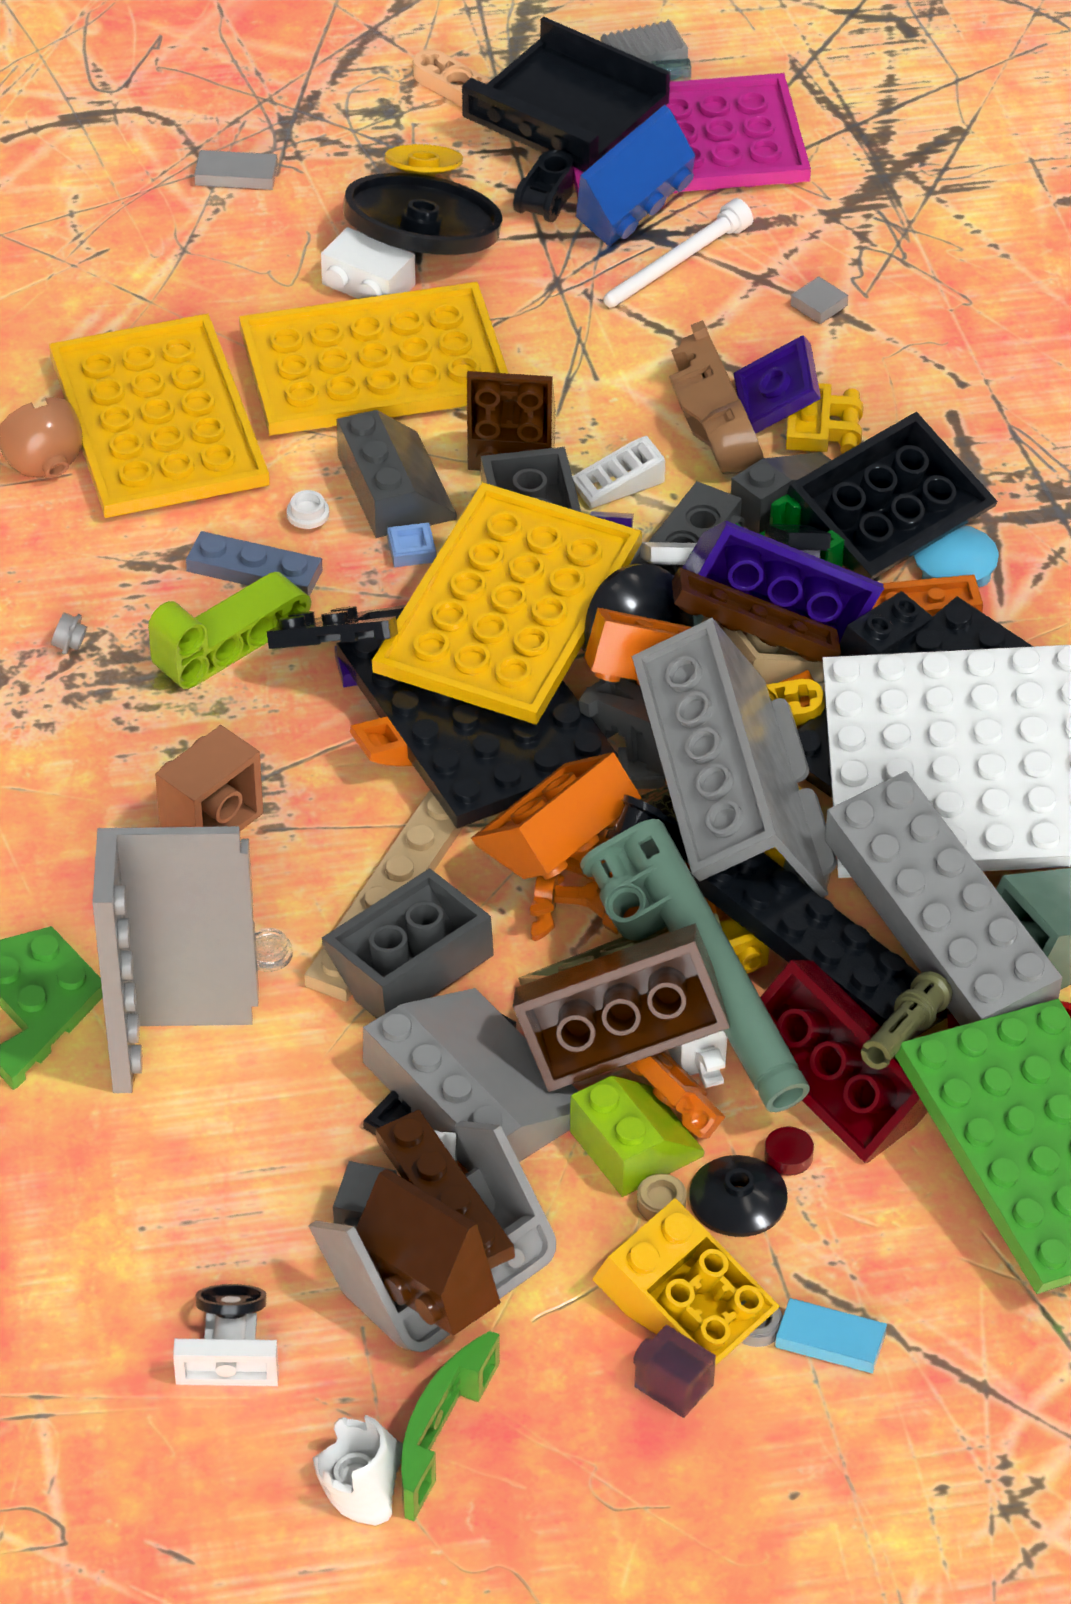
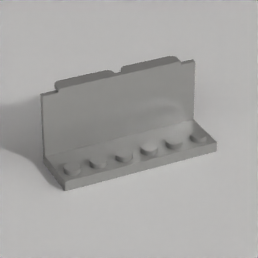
M713 618L633 655L632 659L691 873L700 882L775 847L820 897L829 895L823 876L831 873L836 868L837 860L835 854L825 842L826 823L817 794L810 788L799 790L797 784L806 779L809 774V767L789 703L783 698L771 701L765 680Z
M239 826L97 828L92 904L113 1093H132L133 1074H142L143 1067L142 1045H135V1043H139L140 1026L252 1025V1007H258L259 981L255 922L253 921L249 839H241L240 842Z

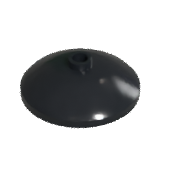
M650 564L628 565L609 575L595 592L588 608L585 621L586 648L597 608L693 627V615L684 612L678 605L674 604L672 590L674 575L661 567Z

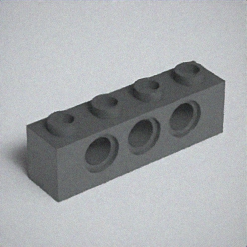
M696 481L649 542L697 543L703 532L725 520L733 524L738 523L744 528L745 519L741 517L742 498ZM639 553L631 565L650 563L644 561ZM650 564L661 567L674 576L679 567L683 568L684 566Z

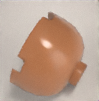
M55 397L45 398L48 405L34 408L32 402L21 406L4 419L0 424V451L11 467L24 476L38 478L58 477L68 470L81 450L83 436L78 416L67 400Z

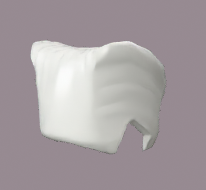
M365 1415V1422L341 1417L334 1424L337 1441L313 1457L316 1475L329 1501L342 1515L358 1523L377 1526L388 1521L392 1515V1498L397 1476L396 1472H398L402 1458L403 1443L397 1441L386 1428L372 1417Z

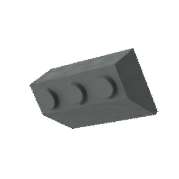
M378 410L337 419L338 457L375 538L387 536V527L428 522L431 526L457 519L456 511L417 431Z
M430 868L322 937V945L355 1001L375 1018H379L400 1004L432 997L494 956L491 915Z

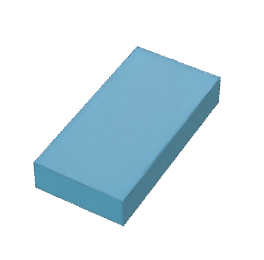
M789 1298L776 1335L775 1348L873 1374L886 1335L887 1324Z

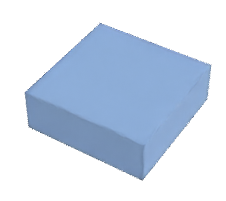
M429 522L387 527V539L394 568L427 564L434 561L436 549Z

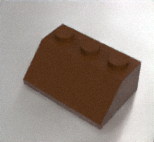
M386 1168L381 1171L377 1176L356 1231L390 1297L398 1305L402 1306L405 1304L419 1313L427 1324H436L454 1336L501 1303L477 1223Z

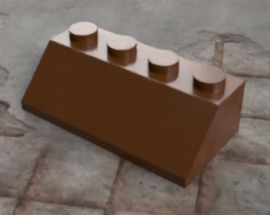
M696 923L516 987L513 1001V1009L548 1092L730 1028L714 968Z

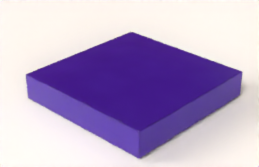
M804 335L733 373L737 396L743 404L755 434L821 399L811 343Z

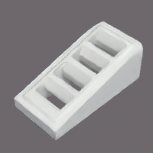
M648 436L638 438L573 475L575 489L589 508L592 509L665 483L664 456ZM614 476L616 480L612 481L610 477ZM599 482L602 488L597 490L593 483Z

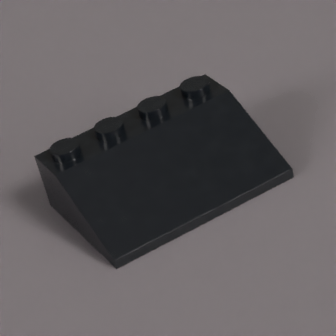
M917 411L791 483L786 493L801 506L800 525H808L825 532L833 530L845 540L843 566L872 580L992 509L998 502Z

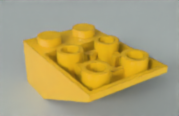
M676 1198L612 1252L592 1278L626 1316L711 1370L780 1307Z

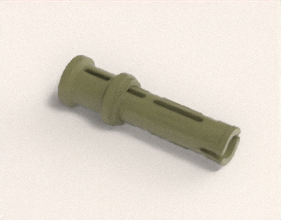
M932 971L922 972L915 977L911 983V988L898 996L894 1005V1013L883 1023L871 1039L863 1045L865 1048L861 1050V1056L868 1066L874 1069L887 1067L891 1059L900 1050L902 1042L909 1040L916 1031H923L933 1024L937 1013L945 1010L952 1001L953 992L946 978ZM932 984L933 987L926 994L924 990Z

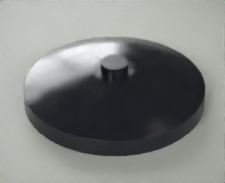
M381 173L365 176L355 180L346 188L343 202V214L346 220L361 233L390 246L427 254L459 255L484 250L498 240L502 224L500 209L483 194L462 184L428 175Z

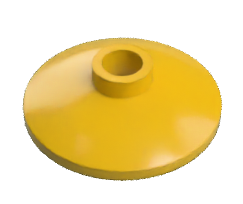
M409 144L388 149L385 152V161L405 172L435 177V174L445 173L460 167L463 164V156L458 151L443 146Z

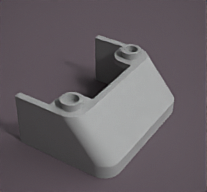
M460 1121L454 1125V1128L474 1167L465 1176L514 1245L515 1258L491 1269L500 1299L548 1265L556 1251V1237L501 1125ZM317 1220L308 1225L343 1294L399 1347L423 1352L431 1349L450 1335V1333L436 1324H427L419 1313L405 1304L402 1306L398 1305L390 1297L354 1226Z

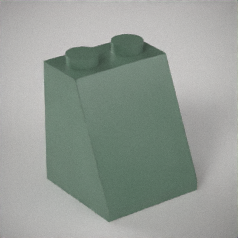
M1071 868L1003 875L996 890L1062 976L1061 989L1070 986Z

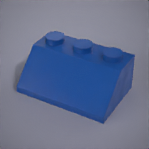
M663 105L580 175L576 218L609 247L620 237L622 239L628 238L635 231L640 220L647 214L650 216L656 214L665 204L667 197L675 191H683L693 180L695 154L673 113L666 105Z

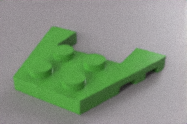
M52 926L0 940V1007L22 1030L21 1033L0 1044V1076L12 1090L18 1088L26 1080L25 1073L35 1062L42 1063L51 1053V1045L65 1031L70 1033L103 998L101 978Z

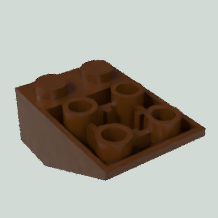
M467 371L468 470L481 471V456L555 447L556 409L553 376Z

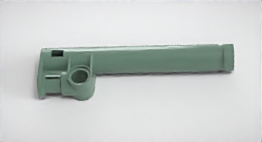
M659 819L644 820L589 851L582 858L580 863L581 870L587 877H594L601 890L599 898L606 913L624 938L639 941L664 927H667L668 931L672 932L696 923L713 965L730 1023V1028L723 1031L754 1088L758 1091L765 1108L769 1112H780L801 1102L810 1091L809 1084L798 1069L794 1057L663 822ZM635 906L639 907L633 916L623 918L628 909Z

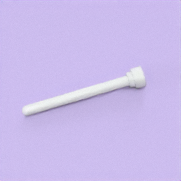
M734 198L722 206L720 213L717 215V220L607 292L603 298L605 305L611 308L617 306L723 234H739L751 226L753 215L749 206L739 198Z

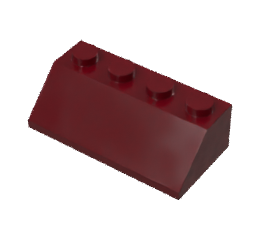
M791 960L760 998L794 1057L798 1069L809 1084L810 1091L802 1101L864 1163H868L913 1129L928 1111L895 1056L891 1059L889 1065L883 1069L871 1068L862 1059L861 1050L865 1048L863 1047L864 1043L870 1040L881 1026L814 961Z

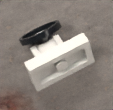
M223 1284L206 1287L196 1293V1307L206 1312L204 1339H174L173 1360L176 1385L278 1386L277 1340H256L257 1313L253 1312L265 1308L266 1292L250 1285Z

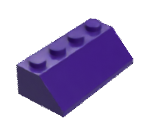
M726 520L702 533L683 566V569L835 628L838 632L839 643L847 625L869 612L884 590V585L880 582Z

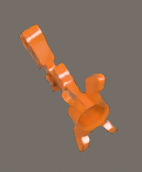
M560 873L547 880L543 876L536 878L533 904L529 908L530 915L535 916L537 920L532 922L531 939L533 941L540 940L555 928L551 912H554L556 903L588 907L602 918V923L606 929L616 935L619 934L599 898L601 890L596 881L582 887L560 886L559 884L564 882V876ZM635 906L628 909L623 918L633 916L639 907Z

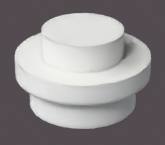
M312 490L300 491L293 495L287 506V518L292 525L298 528L313 529L323 525L328 520L329 506L320 493Z

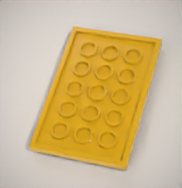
M478 281L239 316L240 332L269 436L337 426L338 418L378 410L389 417H398L467 406V371L509 374Z
M209 313L49 344L50 357L64 399L72 405L81 425L83 436L81 449L105 518L270 485L268 468Z
M482 482L396 620L398 634L392 638L385 639L373 657V673L537 725L585 642V621L595 592L609 575L631 563L642 544V531Z

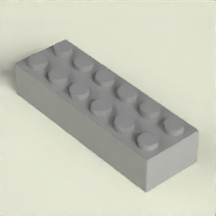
M907 771L827 809L825 842L921 973L932 971L946 978L953 992L952 1001L947 1008L960 1026L1059 999L1062 976Z

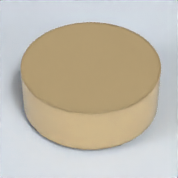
M651 1175L645 1178L638 1187L637 1208L640 1214L647 1220L654 1217L674 1198L686 1208V1188L678 1178L672 1175Z

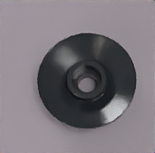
M731 1155L710 1161L695 1174L690 1185L689 1200L696 1217L709 1229L727 1236L748 1237L763 1233L777 1224L786 1210L788 1192L781 1175L766 1162L750 1156Z

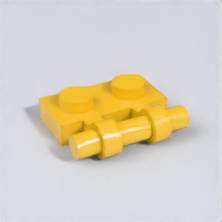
M818 383L821 399L788 416L786 449L828 452V441H837L841 445L840 451L843 454L859 445L862 441V428L858 423L863 416L864 406L860 400V393L858 390L850 388L844 391L843 396L831 395L832 384ZM830 416H839L842 421L830 420Z

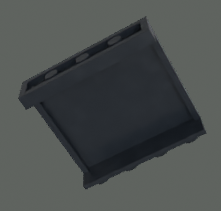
M543 16L540 19V39L487 84L470 78L462 85V116L543 153L554 149L563 150L572 156L573 167L585 172L663 105L669 103L670 71Z

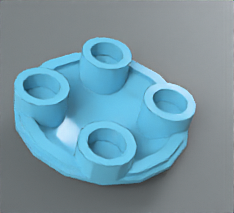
M963 525L916 553L914 558L917 566L922 570V579L974 574L978 587H983L990 582L991 573L997 567L999 552L995 542L986 533L971 526Z

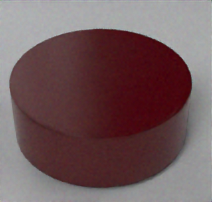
M790 1126L775 1129L766 1138L765 1161L782 1175L803 1173L812 1164L814 1143L810 1135L802 1129Z

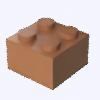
M219 725L206 736L198 738L190 748L174 760L166 762L155 773L160 827L239 826L240 831H242L264 814L260 751L222 725Z

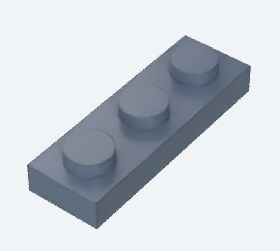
M204 531L200 532L186 558L187 572L248 586L269 573L280 572L309 597L323 571L322 558Z

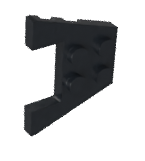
M406 605L357 612V606L331 609V612L321 614L322 617L315 618L314 611L289 614L287 618L278 619L279 626L266 631L269 649L309 646L341 640V643L359 641V639L374 637L375 640L392 638L398 634L396 620Z

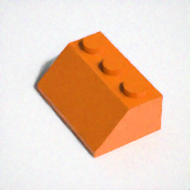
M614 752L564 763L472 836L471 839L475 846L522 879L543 876L547 880L567 868L566 859L572 854H580L597 844L600 840L597 834L603 829H610L616 826L625 806L622 802L624 795H629L639 800L642 797Z

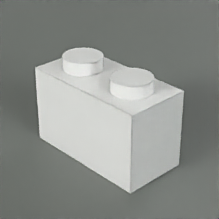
M346 227L321 253L322 284L354 298L360 299L408 292L416 285L414 253L379 242L349 227Z

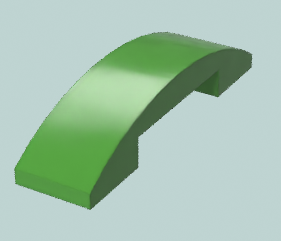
M489 1331L464 1346L442 1366L420 1396L409 1420L402 1449V1502L406 1519L415 1521L436 1482V1454L431 1448L460 1396L479 1402L500 1364V1334Z

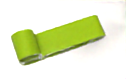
M272 572L195 618L175 601L165 602L153 612L149 620L148 630L152 663L181 688H193L268 643L266 631L279 626L278 619L287 618L289 614L309 612L311 598L283 574Z

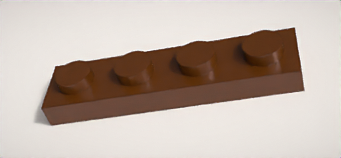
M679 567L672 579L674 604L690 615H703L713 618L728 630L744 631L758 637L769 646H782L797 652L803 659L810 662L820 661L823 663V657H838L841 654L838 632L835 628Z
M419 1109L376 1129L378 1144L402 1178L477 1223L490 1269L515 1258L513 1243Z

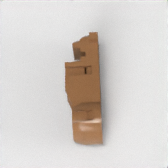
M701 320L690 325L693 334L682 338L680 346L671 350L679 372L669 376L693 435L710 446L722 474L739 473L759 460L764 459V456L743 404L737 396L710 338L704 321Z

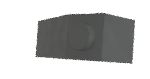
M821 452L764 458L732 477L731 494L742 498L741 517L745 519L744 526L758 534L765 531V524H770L771 504L786 495L791 483L831 461V459Z

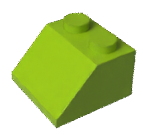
M611 1075L571 1095L570 1132L622 1197L638 1190L640 1183L651 1175L670 1174L704 1157V1149L691 1133L682 1126L681 1121L672 1110L653 1094L652 1086Z

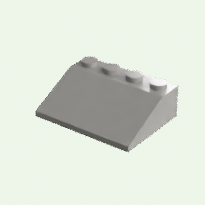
M476 988L400 1004L363 1027V1063L390 1091L393 1090L399 1095L401 1102L403 1099L411 1107V1113L419 1109L433 1130L456 1132L454 1125L460 1121L501 1125L519 1162L570 1130V1097L578 1092V1090L571 1084L548 1092L526 1038ZM457 1134V1160L469 1172L474 1167Z

